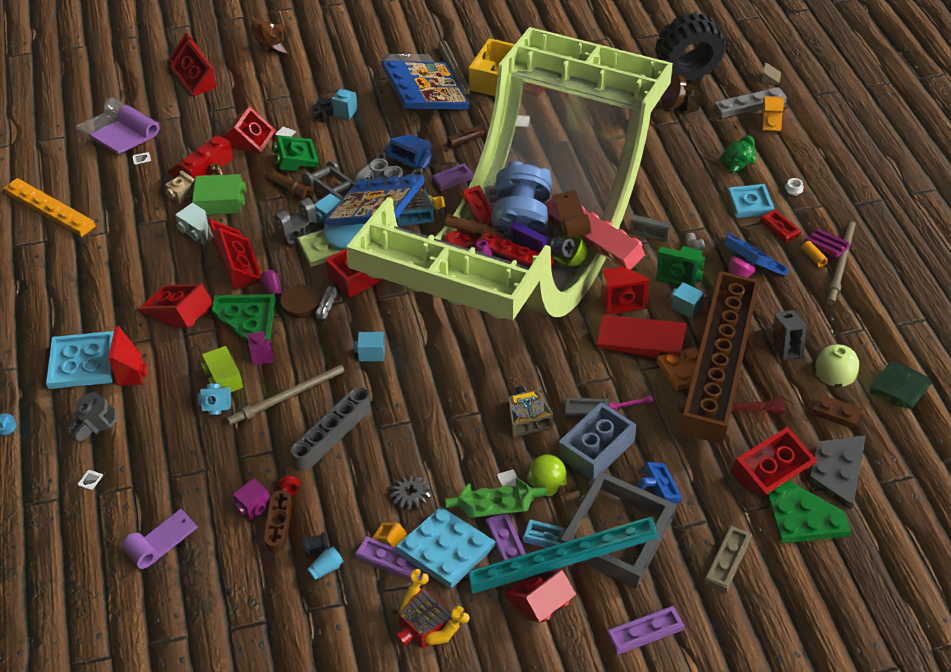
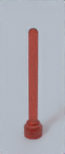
M774 397V399L765 402H733L731 411L770 410L774 414H784V397ZM686 404L678 406L679 412L684 413Z

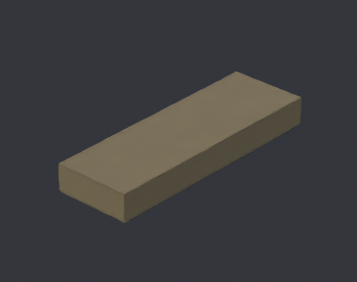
M730 525L705 577L704 584L727 593L752 539L751 533Z

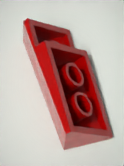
M185 33L168 60L171 63L170 68L190 94L197 96L216 88L214 70L191 36Z
M209 219L207 222L212 243L233 289L236 290L259 284L261 272L250 240L243 237L239 230Z
M602 315L597 347L658 358L660 352L681 356L687 332V323Z

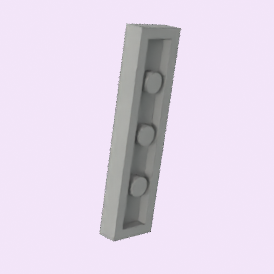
M777 87L717 101L714 103V109L721 118L762 109L764 96L783 97V104L786 103L787 97Z

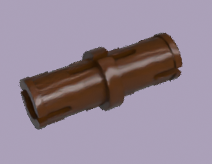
M480 125L467 130L462 129L460 133L448 136L447 143L450 148L464 142L469 143L471 139L483 136V129Z

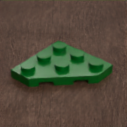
M275 294L214 296L213 316L249 344L247 334L264 331L265 339H270L271 341L276 302Z
M787 481L766 495L781 544L849 537L851 534V528L844 511L791 481Z

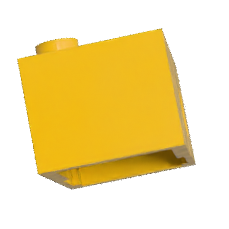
M490 38L487 40L469 66L470 91L496 96L499 63L515 44Z

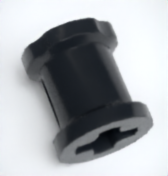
M325 532L308 538L302 536L306 557H309L312 553L324 551L326 548L329 550Z

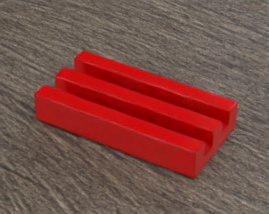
M776 209L760 218V222L785 243L789 242V239L793 240L795 236L799 237L801 235V230Z

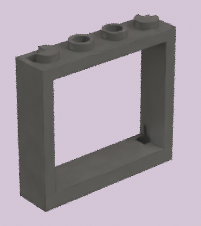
M600 471L596 479H591L587 489L589 492L587 495L583 494L580 498L577 513L572 512L568 520L569 526L567 530L563 529L561 531L558 541L561 544L575 540L573 536L600 489L659 515L660 518L655 525L658 539L646 542L634 566L608 554L581 561V563L637 588L674 518L677 505Z

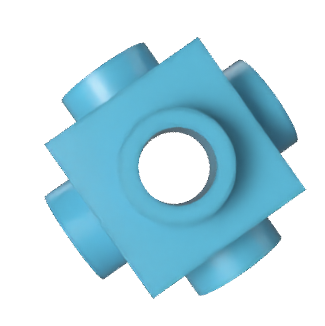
M220 383L207 384V388L201 389V393H198V405L202 406V411H208L210 415L221 414V410H229L231 408V388L220 387Z

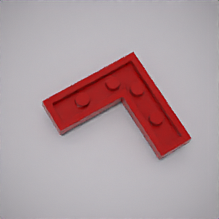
M480 185L463 190L461 195L475 222L480 224L486 223L488 224L487 226L493 227L491 222L492 208ZM456 230L447 233L444 238L449 246L466 250L476 247V241L479 239V236Z

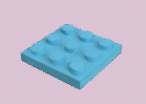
M114 331L52 337L46 382L48 389L112 383L113 370L108 357Z
M440 507L396 546V553L451 589L495 548L496 541L448 510Z

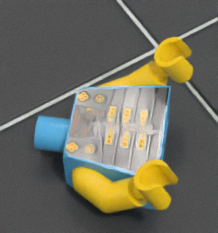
M419 189L398 216V226L433 223V210L445 207L443 196L432 197L427 194L425 189Z

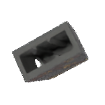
M777 311L773 315L772 336L783 361L804 357L806 323L796 311Z

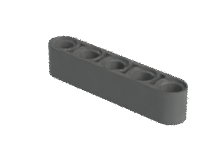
M356 387L351 390L291 447L293 465L296 470L306 471L310 469L369 413L371 403L369 391L366 388Z

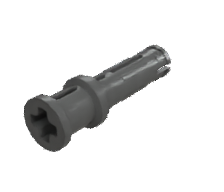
M559 237L547 239V245L551 247V254H562L565 257H570L574 254L576 246L572 239L562 240Z

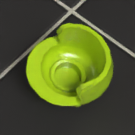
M563 235V236L561 237V239H562V240L567 239V238H566V235ZM581 236L568 238L572 239L576 246L572 256L565 257L562 254H552V257L565 267H575L583 263L588 253V247Z
M539 456L530 465L527 480L534 488L546 486L547 496L551 497L560 486L567 484L565 465L556 456Z

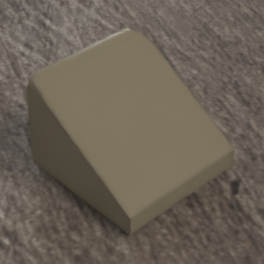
M765 63L762 83L779 85L781 72Z

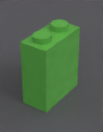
M241 174L196 176L192 202L205 210L206 215L241 213V206L245 205L243 193H246V183L242 182Z

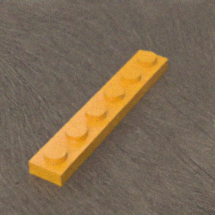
M18 178L3 188L8 196L81 237L95 227L92 219Z

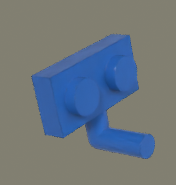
M647 462L643 467L647 477L641 478L635 487L645 490L646 487H652L656 496L671 503L679 504L683 498L664 463Z

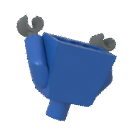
M413 135L391 138L389 144L383 150L384 153H378L375 159L387 161L386 157L389 156L413 168H418L412 174L423 175V171H426L432 158L431 144L429 141L422 140Z

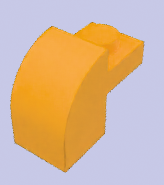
M763 97L762 131L781 132L783 97Z

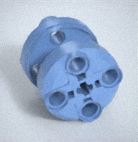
M517 161L509 162L507 167L500 170L496 175L495 191L501 199L494 203L491 222L493 228L504 230L505 235L511 236L510 225L517 222L537 233H542L548 226V209L543 203L549 199L552 190L551 172L545 168Z

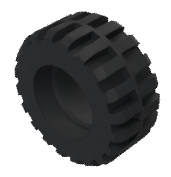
M690 13V15H682L679 19L675 18L670 25L667 24L665 30L660 32L659 39L656 41L655 53L658 60L673 63L671 75H681L685 81L693 82L695 79L700 80L704 78L703 76L706 74L709 75L714 68L716 69L719 66V61H722L724 57L726 42L713 19L704 14ZM696 42H700L697 45V47H695L690 52L681 54L682 51L689 45Z

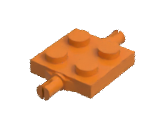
M696 347L682 350L681 356L668 353L657 358V364L676 391L690 389L699 353Z

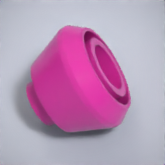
M733 256L730 259L729 271L731 274L748 278L755 272V266L745 262L739 256Z

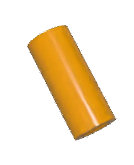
M807 241L802 245L801 249L818 267H823L828 262L826 256L811 241Z

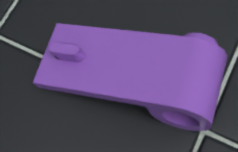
M180 509L147 536L143 537L140 533H132L126 536L122 549L138 568L144 569L152 565L198 527Z

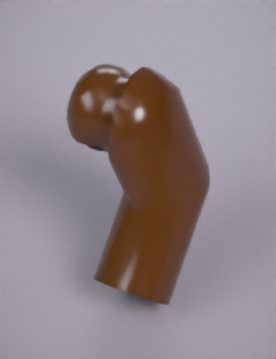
M210 164V173L224 175L220 164Z

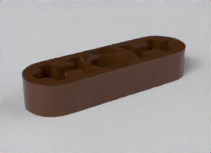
M284 490L276 491L270 498L264 540L266 548L271 552H279L287 544L292 500L290 494ZM281 500H285L282 502V509H279L278 503ZM277 517L285 519L283 523L278 525L272 523ZM276 532L278 533L279 539H277L276 542L273 543L272 541H274Z

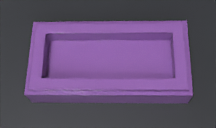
M465 163L432 175V181L440 191L473 179V173Z

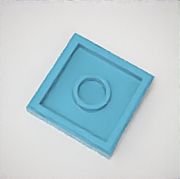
M765 184L730 187L727 190L736 218L765 215L775 210Z

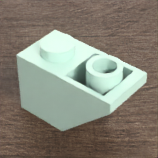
M191 203L175 215L176 225L182 233L188 234L194 241L205 245L208 239L206 212L199 206Z

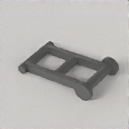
M333 160L327 162L325 168L312 174L305 172L301 176L302 182L306 187L314 185L326 195L332 194L340 200L344 197L339 193L349 188L351 189L355 184L354 181L339 171L338 165ZM330 174L342 182V184L331 189L320 181L319 178Z

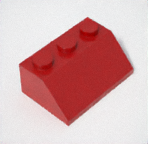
M216 135L168 170V172L178 177L180 176L179 172L184 171L194 178V181L196 176H211L210 164L218 163L223 167L233 159L231 143Z
M786 427L736 458L730 472L745 489L765 496L814 465L817 460L789 427Z

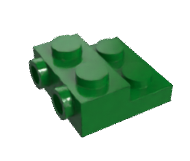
M277 135L275 142L272 143L271 151L276 153L274 162L276 165H279L281 170L298 171L299 166H318L319 161L312 139Z
M682 246L681 251L660 247L656 281L676 286L685 283L696 288L697 282L701 283L704 271H700V268L703 269L706 258L702 256V250Z

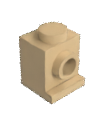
M184 171L179 172L180 176L165 184L167 196L179 204L193 196L194 178Z

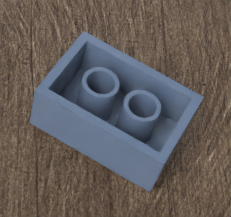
M601 402L559 441L558 458L588 479H596L600 471L604 472L635 442L636 424Z

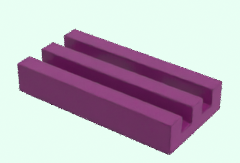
M817 229L816 234L812 233L810 235L811 238L807 237L805 239L806 242L811 241L820 251L835 258H838L850 248L848 241L821 229Z

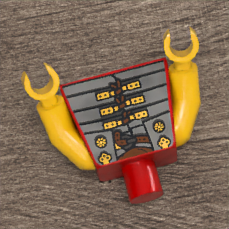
M415 569L411 573V580L414 583L409 585L399 610V622L402 630L395 634V638L403 647L412 640L421 648L447 643L458 630L459 623L464 624L469 621L467 613H463L460 617L464 608L456 606L450 612L425 587L420 589V585L426 584L429 578L424 573L418 581L419 569Z

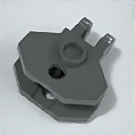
M96 392L84 394L77 401L76 412L73 414L76 418L67 427V433L72 437L74 436L77 441H83L92 432L97 434L99 431L112 428L117 422L118 411L109 406L108 401Z

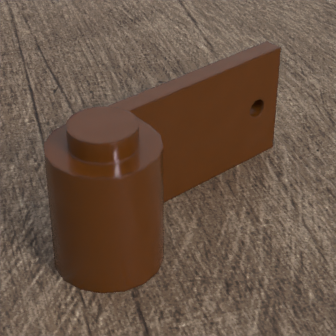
M576 190L553 195L561 220L560 230L562 236L566 235L568 239L590 234V220L588 215L583 212Z

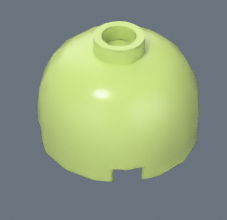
M834 344L827 346L819 353L816 359V375L822 382L830 386H835V384L847 386L857 378L859 370L858 357L851 348L845 345Z

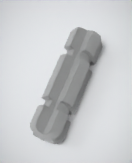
M328 286L326 288L325 294L315 312L317 319H326L327 312H329L337 295L336 287Z

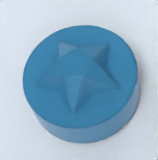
M1 414L0 435L12 433L16 428L14 417L10 414Z

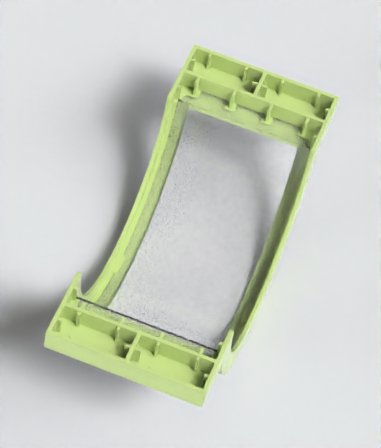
M529 27L499 63L491 123L480 161L469 188L480 185L485 194V187L495 186L497 173L507 167V164L512 161L545 168L551 172L552 190L549 199L543 203L544 205L556 193L560 194L576 190L580 203L589 213L594 212L601 220L609 221L614 228L619 230L641 162L651 111L671 82L673 63ZM389 197L386 198L346 246L348 268L366 273L375 279H385L404 285L412 291L425 292L447 299L455 305H466L487 312L495 318H506L512 321L524 303L532 310L549 316L561 317L566 315L585 296L606 257L588 247L586 259L580 265L565 267L554 260V264L551 266V247L545 245L538 256H533L532 266L529 268L517 264L516 260L510 262L498 258V253L491 251L493 256L477 252L476 247L468 249L446 242L445 235L457 230L445 226L435 237L434 235L426 236L398 227L393 199ZM462 199L453 216L475 222L464 199ZM548 222L546 230L540 233L547 237V239L562 237L561 230ZM504 235L503 239L511 241V236Z

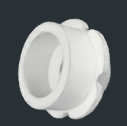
M797 178L789 179L785 189L790 195L801 194L804 189L803 182Z

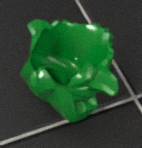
M747 135L739 141L731 143L725 148L719 161L723 163L725 168L731 170V173L735 171L740 172L748 163L755 164L754 139Z

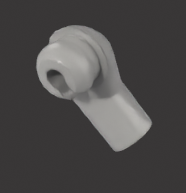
M694 233L686 235L687 247L698 250L705 249L703 239L696 240Z

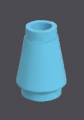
M331 547L329 550L326 548L307 570L314 580H317L340 568V564L344 561L334 547Z

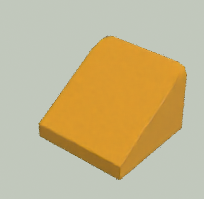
M382 523L372 539L396 548L406 538L407 533L399 523Z

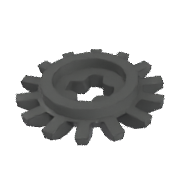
M410 475L409 481L403 476L401 478L403 483L396 480L394 484L397 486L391 487V490L395 492L391 493L390 497H396L393 500L394 504L399 501L401 502L400 508H403L404 505L408 506V510H411V506L414 505L416 508H420V502L423 504L427 503L424 497L430 498L431 496L427 493V491H431V488L425 486L428 482H420L422 479L420 476L415 481H413V475ZM410 487L414 488L416 493L408 496L405 490H409Z

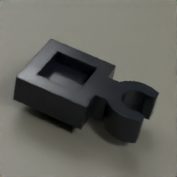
M319 97L314 107L313 119L316 122L318 118H322L323 123H325L327 115L332 116L333 113L332 99Z

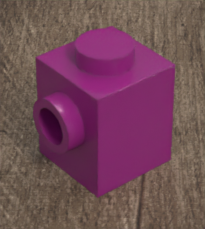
M255 478L233 494L235 510L239 515H245L250 521L256 516L261 515L270 504L269 491Z

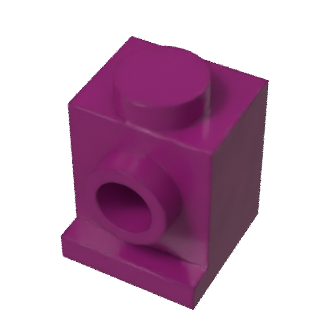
M264 331L247 334L253 366L274 362L270 339H265Z

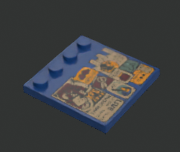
M382 61L381 67L404 109L469 108L470 103L446 62Z
M409 174L403 177L391 176L390 178L377 177L371 180H357L325 219L327 227L366 224L387 197L393 199L394 213L397 219L425 182L423 175Z

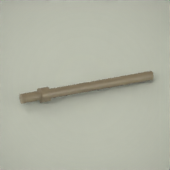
M853 221L848 222L844 240L848 241L850 245L856 226ZM849 249L838 258L833 280L828 287L827 303L829 305H834L837 295L840 294V282Z
M339 365L253 406L248 405L241 408L240 412L227 417V422L229 425H233L243 419H251L260 411L344 373V368L342 365Z

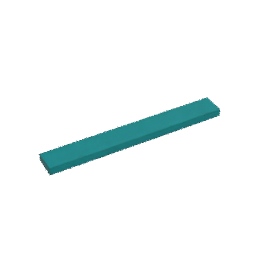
M653 517L644 518L469 571L471 590L473 594L658 539Z

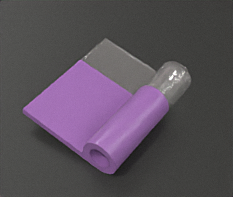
M110 97L105 101L103 114L76 126L77 130L117 154L155 137L160 128L156 121L115 97Z

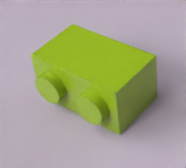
M226 346L202 354L204 363L201 364L204 375L210 376L208 378L209 384L220 383V387H230L231 392L243 388L240 372Z

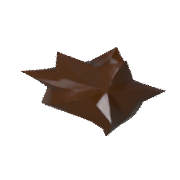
M250 16L252 34L265 53L270 49L287 53L282 44L284 40L283 25L273 24L271 21L264 22Z

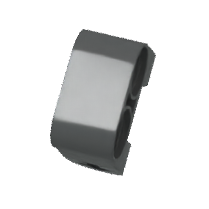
M310 198L299 201V213L291 217L284 210L274 214L277 233L289 244L298 243V237L314 233L318 228L316 208Z

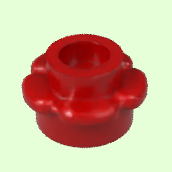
M286 475L278 482L279 489L287 491L290 496L295 495L299 491V485L301 484L300 479L292 475Z

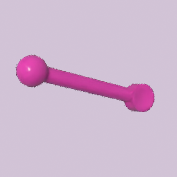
M648 395L644 399L619 404L611 402L609 407L616 411L621 407L641 403L651 404L653 397Z

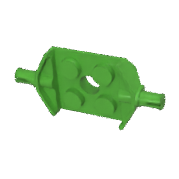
M515 478L516 486L506 485L494 489L481 488L477 491H471V484L469 483L461 492V496L445 498L446 508L460 506V509H463L469 518L528 511L531 501H534L533 497L547 496L546 486L539 488L529 487L528 484L519 478Z

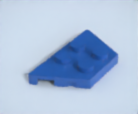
M727 232L724 238V245L729 247V252L736 256L741 255L745 257L744 261L752 266L757 265L784 276L787 275L789 268L732 233Z

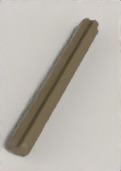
M444 40L442 42L439 41L438 49L463 93L468 95L470 88L447 42Z

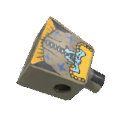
M524 386L515 388L513 391L514 395L509 397L512 436L517 437L552 429L553 413L540 392L536 390L527 392Z

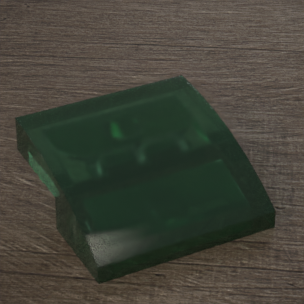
M890 362L869 386L871 394L890 398L891 405L912 409L930 387L932 380L912 368Z

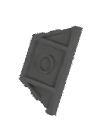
M866 436L819 441L814 456L817 462L812 466L809 482L818 488L824 489L832 497L838 496L846 502V507L852 509Z

